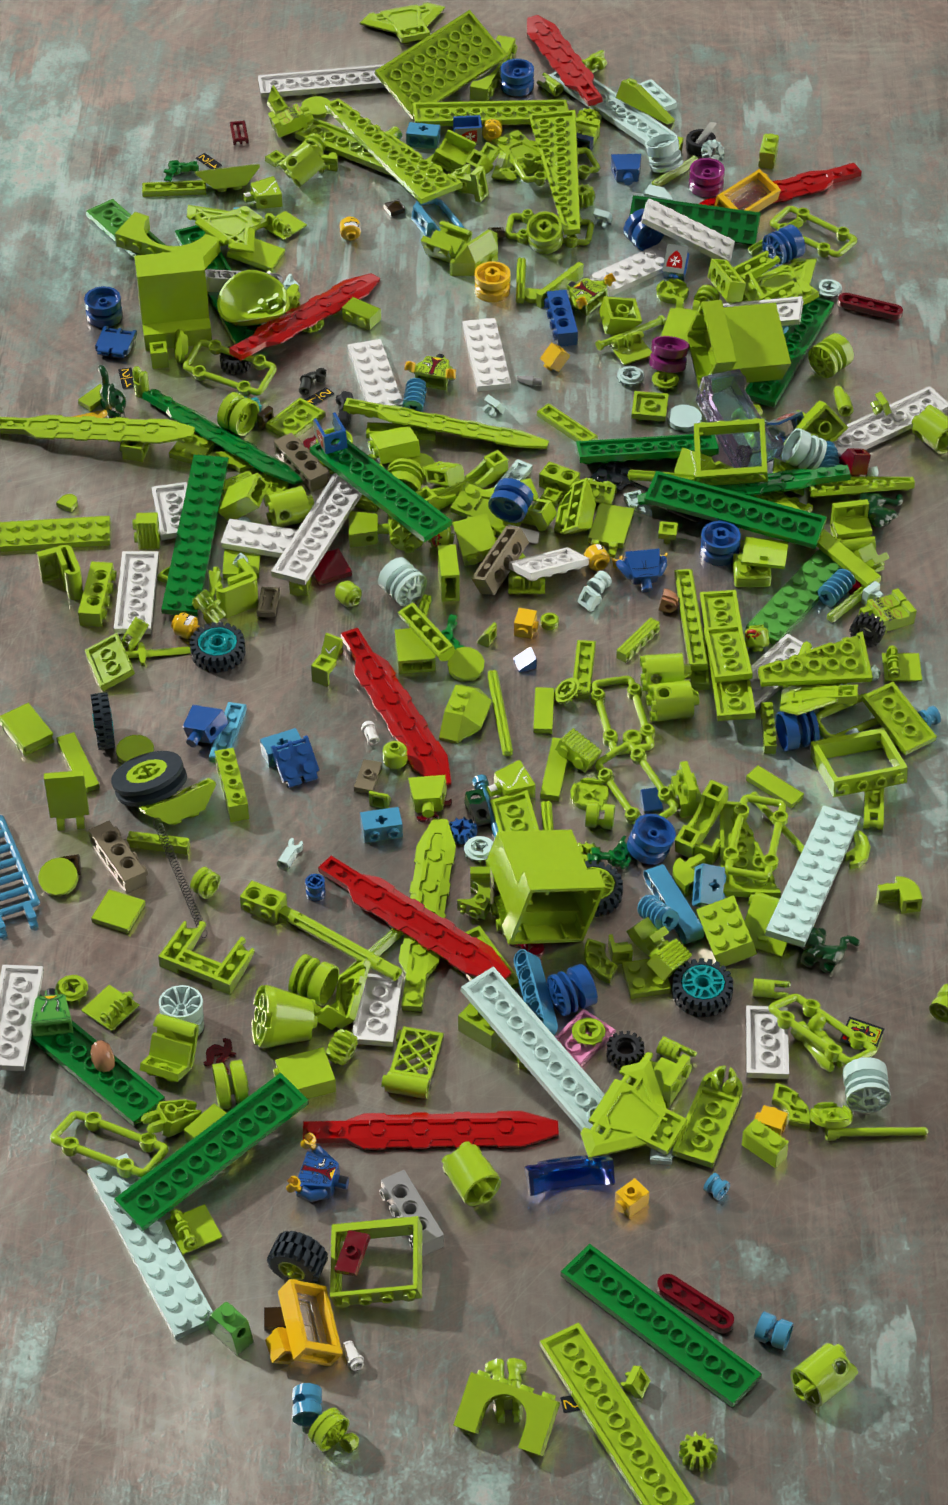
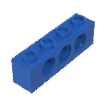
M567 290L547 291L544 307L545 309L548 308L547 318L551 319L550 329L553 330V340H556L557 345L560 347L578 345V330Z

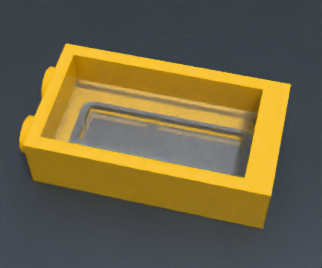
M758 169L717 195L715 206L759 212L777 201L781 190L777 184H774L769 179L767 174Z
M289 1279L279 1289L278 1295L293 1360L331 1366L343 1353L327 1287Z

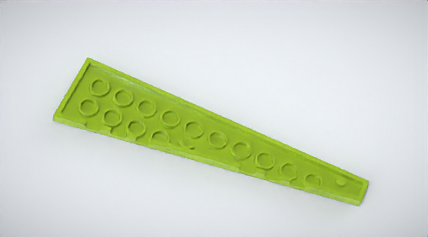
M339 98L325 103V109L421 204L463 187L460 180L451 174L444 173L441 167H435L432 161L429 159L425 160L413 148L389 132L382 131L379 125H373L370 119L360 116L358 111Z
M575 110L529 114L530 124L557 213L562 223L564 235L581 234Z

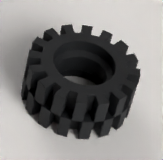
M220 353V366L226 374L229 375L231 373L235 376V373L240 375L241 372L244 374L246 371H249L251 362L241 361L236 357Z
M862 612L856 616L849 629L851 637L856 636L857 633L863 631L866 647L868 644L869 647L877 646L886 632V626L883 625V620L879 621L880 617H874L875 614L872 613L870 616L869 612L865 614Z
M619 1031V1035L614 1033L613 1037L610 1036L609 1042H607L606 1056L608 1057V1062H611L613 1067L617 1065L618 1070H621L623 1066L639 1063L644 1056V1041H642L640 1036L637 1037L636 1033L630 1035V1031H627L626 1034H623V1031ZM627 1047L632 1049L633 1052L622 1054L618 1052V1049Z

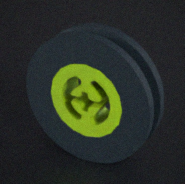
M154 751L134 757L122 764L112 775L111 784L120 803L135 807L146 806L167 799L179 791L187 780V773L183 767L182 759L177 753Z

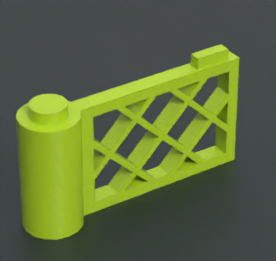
M403 1026L402 1030L398 1029L396 1035L398 1045L392 1065L387 1075H383L381 1087L385 1088V1092L427 1099L444 1033ZM408 1034L414 1035L417 1038L409 1042L405 1037ZM429 1038L438 1039L437 1042L431 1045L425 1041ZM422 1043L425 1048L417 1051L413 1047ZM409 1048L412 1054L404 1057L401 1052ZM429 1052L433 1056L424 1060L421 1055ZM417 1058L420 1061L419 1064L412 1066L408 1062ZM405 1064L408 1068L404 1071L396 1070V1067ZM425 1067L428 1074H419L417 1070Z

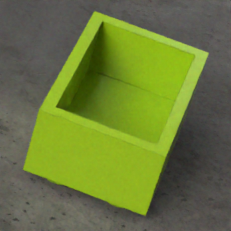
M734 895L696 909L715 960L720 963V967L723 965L726 967L757 955Z

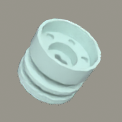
M659 134L645 142L647 155L650 156V168L653 172H668L682 165L683 158L679 150V141L676 134Z
M797 428L789 435L782 450V460L792 466H798L799 469H817L824 459L827 442L815 435L811 436L809 432Z
M399 557L385 565L378 577V584L399 605L408 606L412 602H416L424 593L427 579L409 561Z
M871 1057L859 1058L849 1062L843 1068L846 1103L849 1108L861 1113H871L885 1108L890 1103L891 1094L889 1091L888 1073L884 1062Z

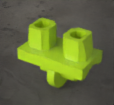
M604 50L593 53L590 57L582 60L586 68H589L592 73L597 70H603L607 65Z
M337 153L323 154L321 159L325 166L319 170V174H323L324 170L337 172Z
M204 589L193 599L192 605L195 609H200L203 613V619L207 624L212 622L217 624L226 615L219 606L221 603L220 599L215 600L207 589Z

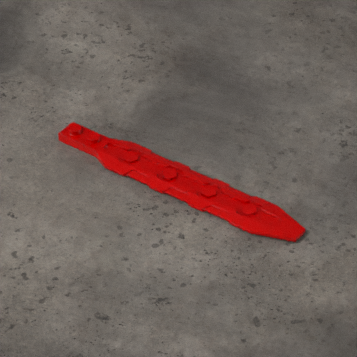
M539 15L528 17L527 35L539 47V51L550 62L552 69L556 70L564 85L577 91L588 107L603 102L601 94L593 85V73L589 68H586L580 56L571 48L568 40H565L561 35L558 27Z
M849 163L829 170L808 171L787 179L772 181L781 190L778 200L773 203L792 200L794 197L824 191L833 184L861 177L862 171L855 163ZM755 188L732 203L739 210H744L766 195L759 188ZM717 197L706 199L699 204L715 206Z
M370 273L343 280L332 286L330 290L312 297L308 302L297 308L290 309L277 319L259 326L254 335L230 347L229 354L242 361L265 347L287 341L298 332L314 326L318 321L329 315L339 312L352 297L360 300L368 296L379 283L380 278Z
M358 627L342 632L341 638L356 661L354 675L369 694L373 706L382 715L393 738L404 743L407 747V761L412 769L422 777L445 775L446 786L450 785L451 776L448 755L440 742L434 738L428 728V723L417 711L411 701V696L400 684L390 663L372 651Z
M332 855L318 867L319 873L349 892L354 904L380 917L389 926L413 938L428 951L432 950L463 973L477 977L494 966L505 980L511 975V971L491 946L460 930L448 919L441 918L428 910L424 904L416 899H411L396 890L395 886L384 879L360 874Z
M497 1111L496 1113L454 1112V1114L413 1112L412 1114L394 1115L363 1113L346 1121H303V1140L307 1133H312L316 1137L315 1144L347 1143L362 1150H385L386 1148L411 1147L412 1149H428L429 1147L459 1148L462 1143L467 1141L476 1146L509 1148L524 1147L559 1136L558 1120L524 1111Z

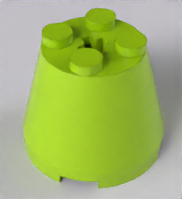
M261 985L256 992L253 1003L256 1006L254 1020H252L254 1045H259L260 1048H269L301 1041H310L312 1029L316 1028L318 1023L317 1016H314L315 1000L270 985Z

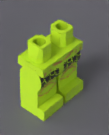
M294 104L293 107H288L284 112L276 115L274 111L268 113L272 128L279 138L298 131L302 127L303 129L308 128L307 123L314 121L313 114L307 104L301 107L298 104Z
M897 588L892 590L890 595L867 600L866 606L859 609V615L862 612L864 614L869 612L870 616L873 613L875 618L880 617L879 621L883 620V625L886 626L885 633H887V631L914 624L917 610Z

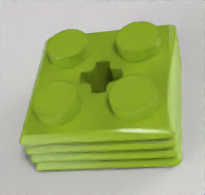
M743 552L733 554L735 587L771 586V568L741 565Z

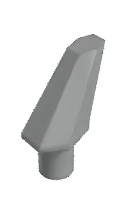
M517 376V381L528 386L542 385V378Z

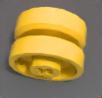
M494 261L485 262L477 266L475 269V294L479 299L486 302H499L509 296L510 269L508 266Z

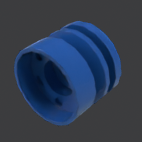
M791 224L765 235L762 242L763 251L769 252V258L773 259L776 255L779 256L780 262L775 265L777 267L790 262L794 258L803 256L806 248L801 232Z
M814 710L800 715L783 711L777 712L775 719L779 743L784 751L798 749L800 743L806 748L809 745L811 746L812 741L819 740V726Z
M583 964L568 968L567 974L560 971L557 975L552 974L547 978L550 997L555 1008L562 1016H567L570 1012H577L578 1006L585 1009L598 1002L595 983L590 972Z

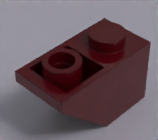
M848 448L839 457V463L841 465H848L851 476L859 477L860 475H867L871 455L865 449Z

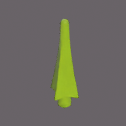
M216 566L213 567L212 571L209 570V593L213 598L216 595L215 585L222 580L220 568Z

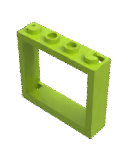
M764 418L694 423L696 482L711 486L768 482ZM760 432L762 466L701 470L700 436Z
M884 728L811 742L810 757L833 798L907 783L908 767ZM882 748L893 767L837 778L827 759Z
M418 1216L332 1224L330 1298L334 1306L345 1308L356 1304L367 1306L371 1303L382 1302L389 1304L400 1300L410 1302L422 1298V1224ZM348 1230L369 1234L370 1239L413 1235V1285L342 1291V1274L336 1273L334 1269Z

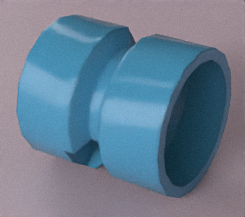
M764 1311L756 1326L754 1339L765 1344L770 1341L773 1347L784 1351L790 1340L794 1323L783 1318L778 1321L775 1315Z
M302 1383L293 1388V1422L299 1426H312L314 1421L322 1414V1388L312 1383Z

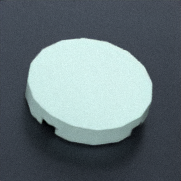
M678 405L671 408L668 412L667 422L674 430L678 431L680 429L683 432L694 431V423L701 422L702 414L693 406Z

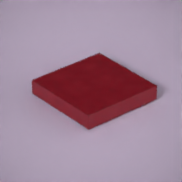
M338 548L325 553L312 575L318 586L350 577L352 576V570Z

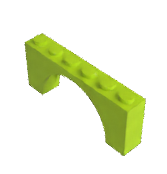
M134 212L115 233L116 247L141 255L202 249L205 269L221 252L220 238L207 234L193 243L181 246H166L156 243L147 236L150 230L149 216Z

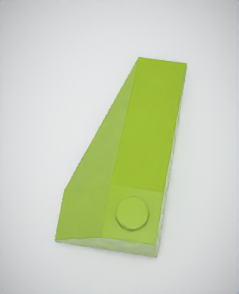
M628 78L621 81L615 98L667 125L674 123L675 119L636 80Z

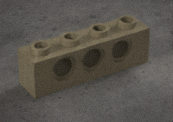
M289 433L274 440L276 456L303 479L302 484L311 493L328 484L330 477L328 469L320 464V461L310 453L307 447H304L299 438Z
M505 527L471 579L481 594L495 595L511 571L509 569V562L518 560L529 544L520 527Z
M106 821L88 830L90 843L126 894L147 885L146 876L148 871L145 865H141L137 854L131 852L127 840L122 839L117 826L114 827L110 821Z

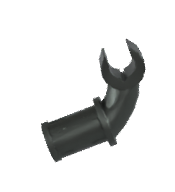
M318 368L316 371L302 375L300 377L299 393L308 395L313 380L320 383L325 382L327 370Z

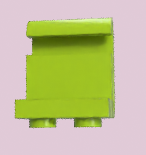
M441 221L439 223L440 227H442L441 230H435L431 238L423 236L421 243L426 255L450 263L465 244L471 241L472 231Z
M868 499L832 504L830 521L832 536L851 552H855L871 543L876 549L875 536H870L872 535V528L868 519Z
M62 545L38 551L37 558L42 583L60 578L69 599H82L83 583L81 569L72 547Z
M244 558L237 560L238 574L227 578L228 587L223 588L220 581L215 585L216 600L220 599L221 603L219 606L226 613L223 618L232 617L258 606L257 575L252 565L248 564Z
M159 1013L153 1023V1026L157 1027V1032H154L151 1036L149 1055L140 1063L139 1070L146 1072L150 1076H160L166 1078L167 1081L178 1082L191 1070L194 1064L199 1025Z
M646 1052L640 1062L651 1061L666 1108H669L691 1073L690 1056L682 1054L677 1063L661 1057L657 1063L651 1060L653 1053ZM631 1081L629 1084L633 1086L635 1082Z

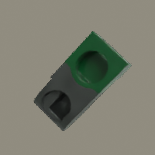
M483 789L466 791L464 804L476 826L490 824V812ZM478 795V798L471 799L472 796Z

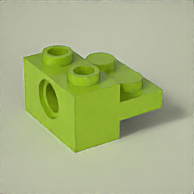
M682 761L679 764V770L676 771V775L671 776V784H668V787L675 794L674 800L678 805L679 816L686 817L695 815L702 795L699 791L695 775L691 773L688 762Z

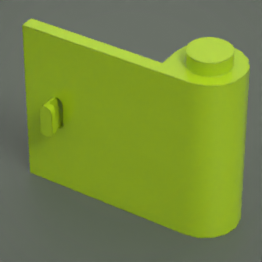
M745 537V540H741L740 551H743L741 565L785 569L789 542Z
M756 892L754 895L751 894L748 901V906L750 907L744 922L754 947L757 950L782 958L788 943L765 936L767 926L780 899L760 892Z

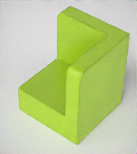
M166 341L149 343L152 369L169 368Z
M320 654L311 665L312 681L328 687L330 684L329 674L337 666V660Z
M716 839L713 846L704 843L701 845L696 844L694 856L701 853L705 857V864L714 865L720 855L721 840Z
M609 934L608 949L611 962L619 965L622 962L632 961V944H628V942L615 943L613 934Z
M338 1000L331 1006L326 1005L324 1008L315 1004L314 1016H317L319 1023L331 1030L346 1018L343 1003Z

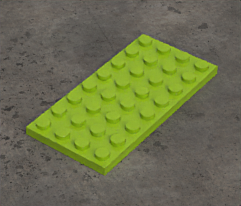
M468 10L376 69L374 74L413 120V103L440 102L473 81L474 78L479 77L505 60L508 55L475 15Z

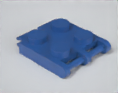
M104 326L95 345V350L98 352L97 355L109 356L111 353L112 357L124 358V356H128L136 339L137 330L125 331L122 328L111 329L108 326Z
M307 735L303 736V739L293 742L290 740L286 744L277 747L275 745L271 746L282 783L286 782L288 788L302 784L301 777H303L305 783L318 779L317 772L320 769Z

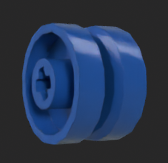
M511 59L504 62L501 66V90L511 96H524L532 92L534 89L533 64L524 59Z
M639 209L631 214L623 227L625 237L641 251L659 244L664 237L663 233L641 223L644 209Z
M101 286L95 287L85 294L86 318L91 325L100 328L104 326L112 327L122 320L121 296L116 289Z
M504 478L497 483L494 493L488 502V507L497 518L509 523H518L525 518L528 508L533 501V493L523 482L512 478Z
M714 521L705 525L701 533L700 555L702 559L713 566L732 564L733 554H739L741 533L734 524L725 521Z
M656 814L642 815L635 821L628 837V851L639 862L655 865L661 863L667 858L670 848L674 843L676 837L675 828L670 821Z

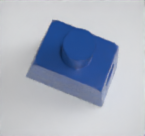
M611 154V170L616 182H624L625 185L629 186L633 182L639 181L641 154Z
M192 705L183 724V729L187 736L186 743L190 747H196L199 742L212 743L228 725L229 722L223 709Z

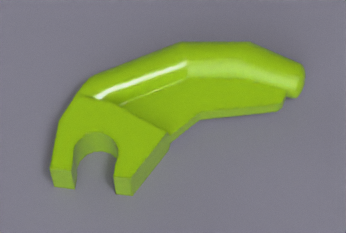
M857 830L854 834L855 847L845 854V861L851 860L849 862L850 870L865 864L869 857L871 846L868 837L860 830Z

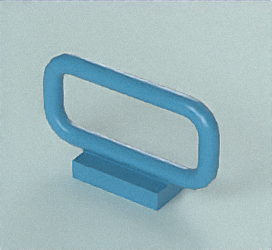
M438 198L423 204L417 201L413 205L411 219L425 236H431L432 231H440L441 229L421 207L422 205H438L454 225L464 228L447 205Z

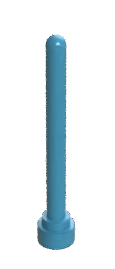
M477 775L473 778L472 783L475 789H483L490 812V825L494 837H496L498 827L487 791L489 782L486 775Z

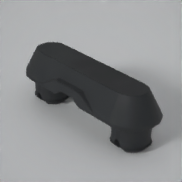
M342 391L340 395L336 396V403L341 405L338 418L344 428L351 421V414L343 411L344 403L347 398L354 399L353 394L347 391Z

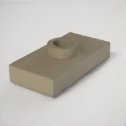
M261 587L257 617L275 618L280 587Z
M363 759L354 785V792L369 794V791L375 790L382 769V762Z

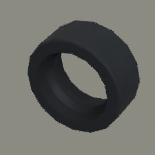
M696 129L687 134L686 149L690 154L702 156L701 148L703 144L694 142L697 141L704 129ZM711 132L704 142L716 139L714 133Z

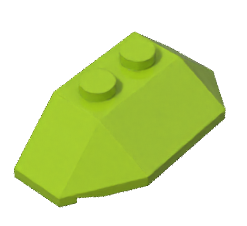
M260 164L195 171V174L213 189H217L218 192L227 191V188L233 187V190L243 189V186L248 184L260 168Z
M488 229L465 244L455 259L450 261V275L475 276V269L480 264L489 261L497 262V233Z
M588 478L572 483L570 490L561 501L554 527L556 533L577 534L592 528L596 502Z
M462 684L455 685L444 711L439 740L458 744L462 739L481 730L492 700L479 688Z
M207 778L177 791L160 802L140 806L139 810L153 818H160L161 821L167 824H179L182 822V819L198 816L199 812L205 810L216 787V782Z

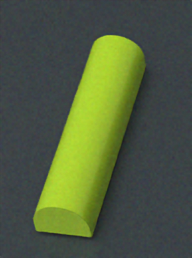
M413 602L398 611L400 618L440 661H447L454 655V646Z

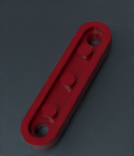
M841 293L838 297V305L844 309L883 317L893 321L901 319L903 315V308L897 304L852 293Z
M663 1274L658 1278L657 1291L660 1295L719 1333H728L733 1329L734 1316L729 1310L673 1274Z

